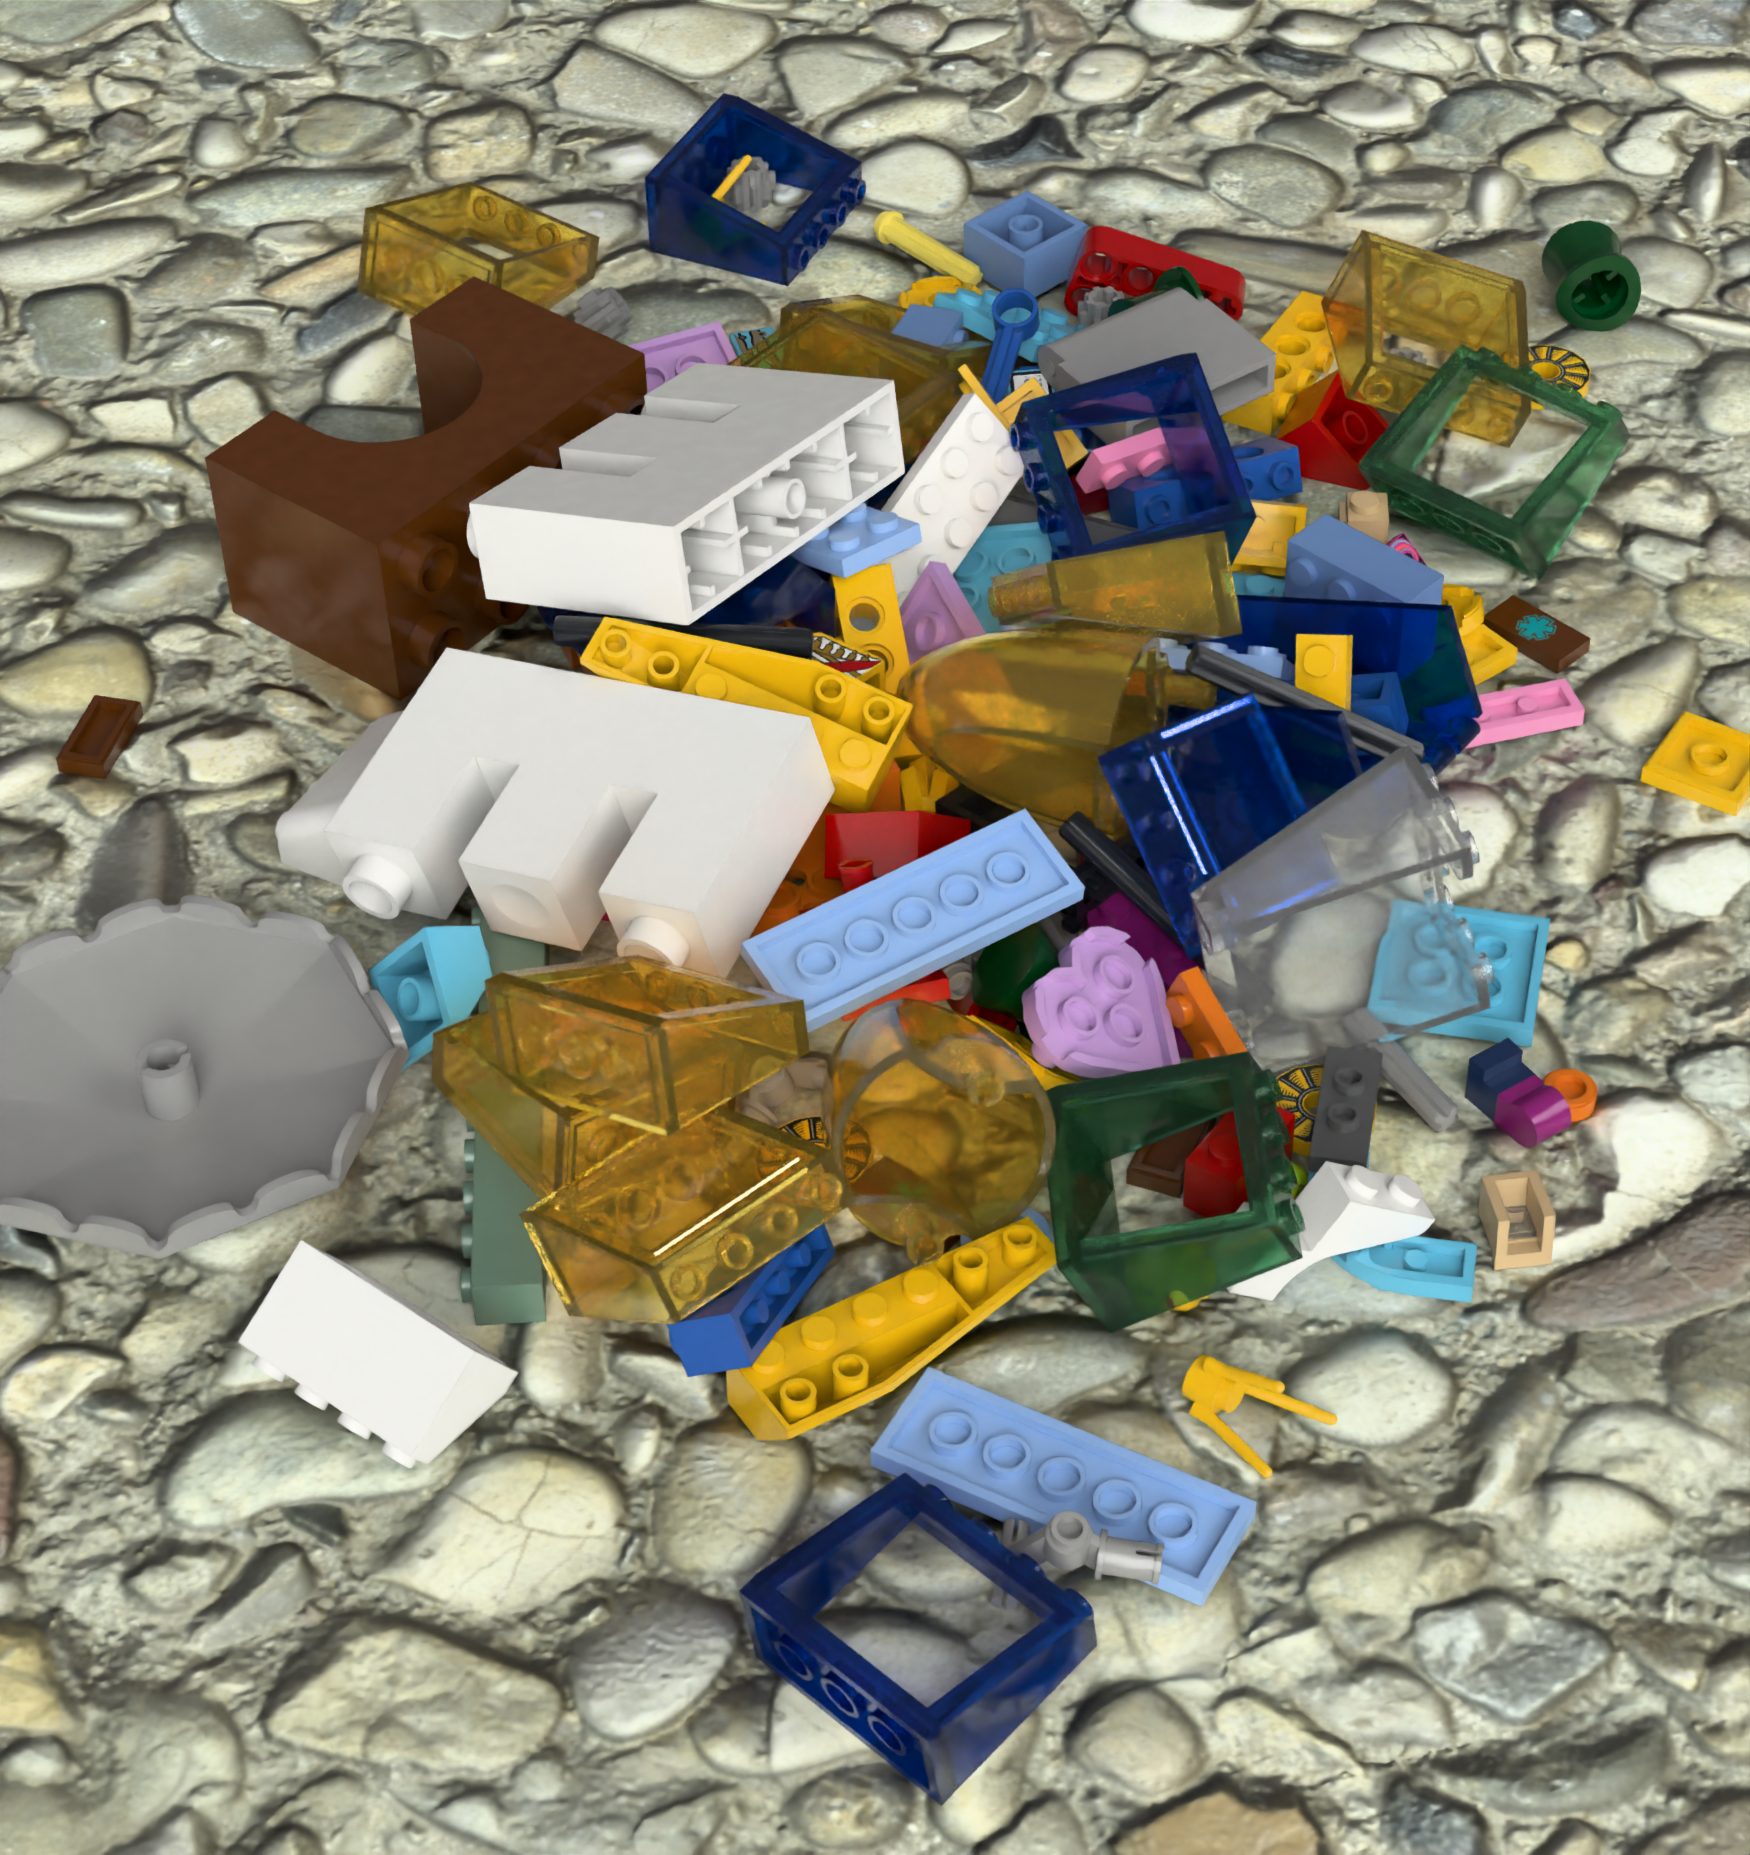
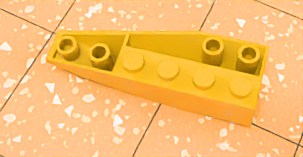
M610 617L603 618L580 657L582 665L603 678L810 717L835 787L829 802L852 813L868 812L889 772L914 707L913 704L818 661Z
M1029 1216L780 1328L751 1367L726 1371L727 1402L757 1440H789L896 1389L1060 1261L1061 1252Z

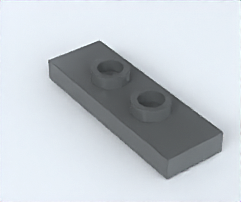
M1327 1046L1309 1152L1308 1171L1318 1172L1326 1161L1347 1166L1360 1165L1367 1168L1383 1053Z

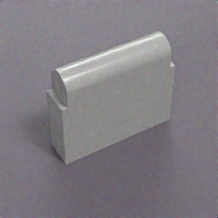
M1176 287L1040 347L1037 359L1042 376L1057 392V402L1103 442L1109 445L1201 412L1207 421H1210L1273 392L1276 353L1210 300L1205 299L1199 302L1183 288Z

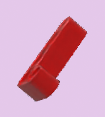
M1100 225L1087 230L1081 240L1069 270L1064 304L1072 315L1078 317V301H1084L1086 292L1090 293L1094 287L1107 288L1111 286L1118 292L1122 291L1124 294L1136 297L1152 292L1156 281L1165 271L1174 266H1182L1195 278L1204 299L1210 300L1233 320L1238 321L1243 313L1246 282L1244 276L1234 268Z

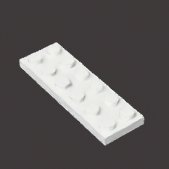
M975 393L962 395L881 509L883 512H894L898 517L919 523L921 543L872 565L891 564L899 608L929 561L946 563L953 575L1033 460ZM820 595L807 614L827 635L836 637L834 620L826 621L824 618ZM858 617L850 621L852 626L860 631H870L875 628L874 623L865 617Z

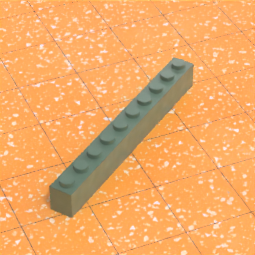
M475 906L472 907V926L479 925L485 948L489 953L493 976L471 1012L478 1013V1019L468 1020L470 1052H477V1058L467 1059L469 1092L476 1091V1098H466V1125L468 1132H475V1139H465L464 1142L466 1173L474 1174L473 1181L463 1182L465 1215H472V1223L462 1224L464 1259L471 1258V1267L461 1268V1297L463 1303L473 1302L476 1326L546 1322L549 1019L547 1008L549 998L550 944L491 931L480 907Z

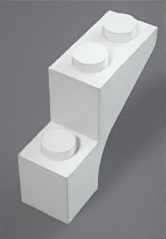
M1326 1161L1288 1210L1279 1206L1267 1207L1243 1202L1208 1247L1207 1252L1212 1254L1215 1260L1216 1271L1229 1293L1272 1301L1293 1277L1308 1266L1327 1257L1418 1236L1431 1226L1435 1218L1422 1199V1190L1410 1178L1401 1174L1393 1176L1370 1171L1360 1165L1347 1166Z

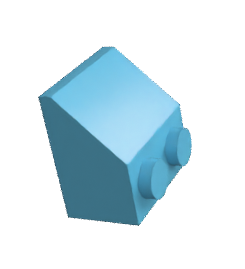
M479 925L424 927L368 970L373 990H378L389 1005L401 1027L404 1040L408 1046L409 1057L402 1071L462 1029L493 975L490 967V957L485 948Z

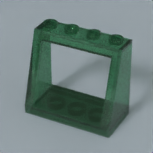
M1461 344L1371 446L1358 465V468L1375 492L1387 493L1389 508L1540 580L1631 435L1622 420V412L1613 405L1604 401H1598L1595 405L1582 399L1583 396L1567 384L1558 383L1555 387L1544 382L1541 375L1527 366L1519 365L1516 369L1504 364L1503 359L1487 348L1480 347L1476 351ZM1475 376L1588 426L1587 430L1511 519L1414 473Z
M1249 1051L1058 1085L1038 1094L1057 1268L1110 1333L1303 1258L1299 1233L1305 1231V1222L1299 1206L1292 1198L1291 1192L1292 1188L1297 1187V1177L1290 1160L1285 1155L1283 1146L1290 1142V1137L1286 1124L1277 1111L1276 1106L1277 1102L1282 1101V1092L1274 1073L1269 1068L1262 1071ZM1234 1110L1250 1210L1120 1233L1111 1160Z

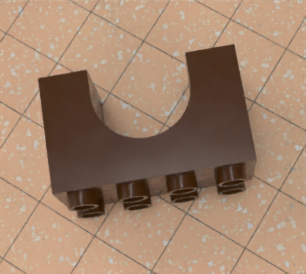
M475 276L410 319L424 435L390 442L349 441L323 434L275 410L205 457L233 613L399 701L422 685L446 647L467 651L500 625H511L523 617L530 606L529 604L486 599L479 559L472 554L467 542V523L470 516L469 503L528 466L562 469L559 447L615 413L641 415L645 404L644 395L647 394L644 353Z

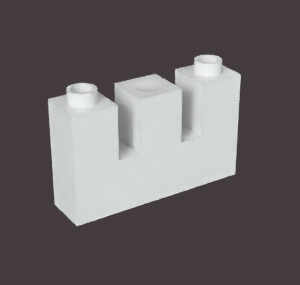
M696 363L644 395L645 404L641 415L615 413L559 447L562 469L528 466L469 503L470 516L467 523V542L472 554L479 559L486 599L689 626L905 474L894 380Z
M446 647L323 831L346 874L342 881L345 894L356 906L373 916L393 919L398 916L401 910L446 920L469 885L491 931L582 951L605 912H607L619 940L617 944L618 956L634 973L658 983L672 982L678 974L723 984L741 953V943L750 938L832 797L835 787L810 717Z

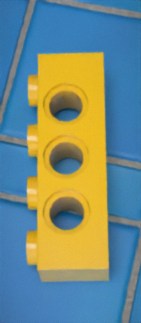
M1301 291L1260 339L1263 344L1276 353L1273 392L1223 414L1222 420L1272 435L1287 417L1300 392L1313 385L1322 373H1328L1335 357L1341 350H1347L1354 334V325L1350 324L1351 305Z
M891 564L870 566L845 579L831 574L828 590L821 591V600L825 620H834L836 637L833 638L885 660V692L914 705L894 757L901 772L909 767L910 762L924 755L926 756L927 752ZM858 617H865L874 623L875 628L870 631H860L854 628L850 621Z

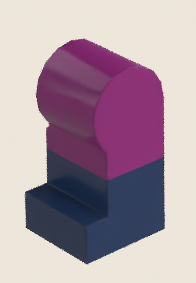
M1507 1038L1469 1058L1465 1098L1523 1147L1532 1148L1569 1128L1572 1122L1571 1112L1563 1095L1553 1086L1544 1085V1081L1521 1062L1523 1051Z

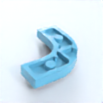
M1370 1145V1148H1369L1367 1169H1368V1167H1369V1159H1370V1149H1371V1145ZM1309 1171L1308 1183L1317 1172ZM1414 1236L1331 1256L1332 1260L1343 1269L1378 1290L1471 1303L1477 1252L1476 1243Z

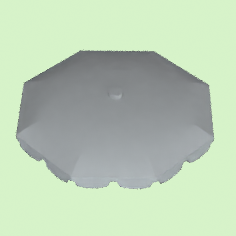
M187 895L182 896L181 902L177 905H164L159 899H145L130 903L103 916L98 921L96 930L88 936H80L74 929H65L37 937L14 950L11 961L0 969V1224L162 1259L340 1188L409 1057V1049L395 1015L379 991L370 989L365 971L346 939L341 934L337 937L333 936L326 930L323 923L303 915L282 911L264 912L259 921H254L246 917L242 909L232 903L212 897Z

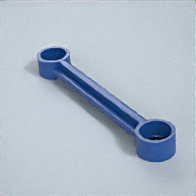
M1013 288L1005 290L995 298L992 304V316L996 335L981 384L995 404H998L1006 397L1022 342L1033 337L1040 325L1037 300L1029 291ZM1012 308H1024L1032 313L1029 318L1020 323H1008L1000 318L1005 311Z

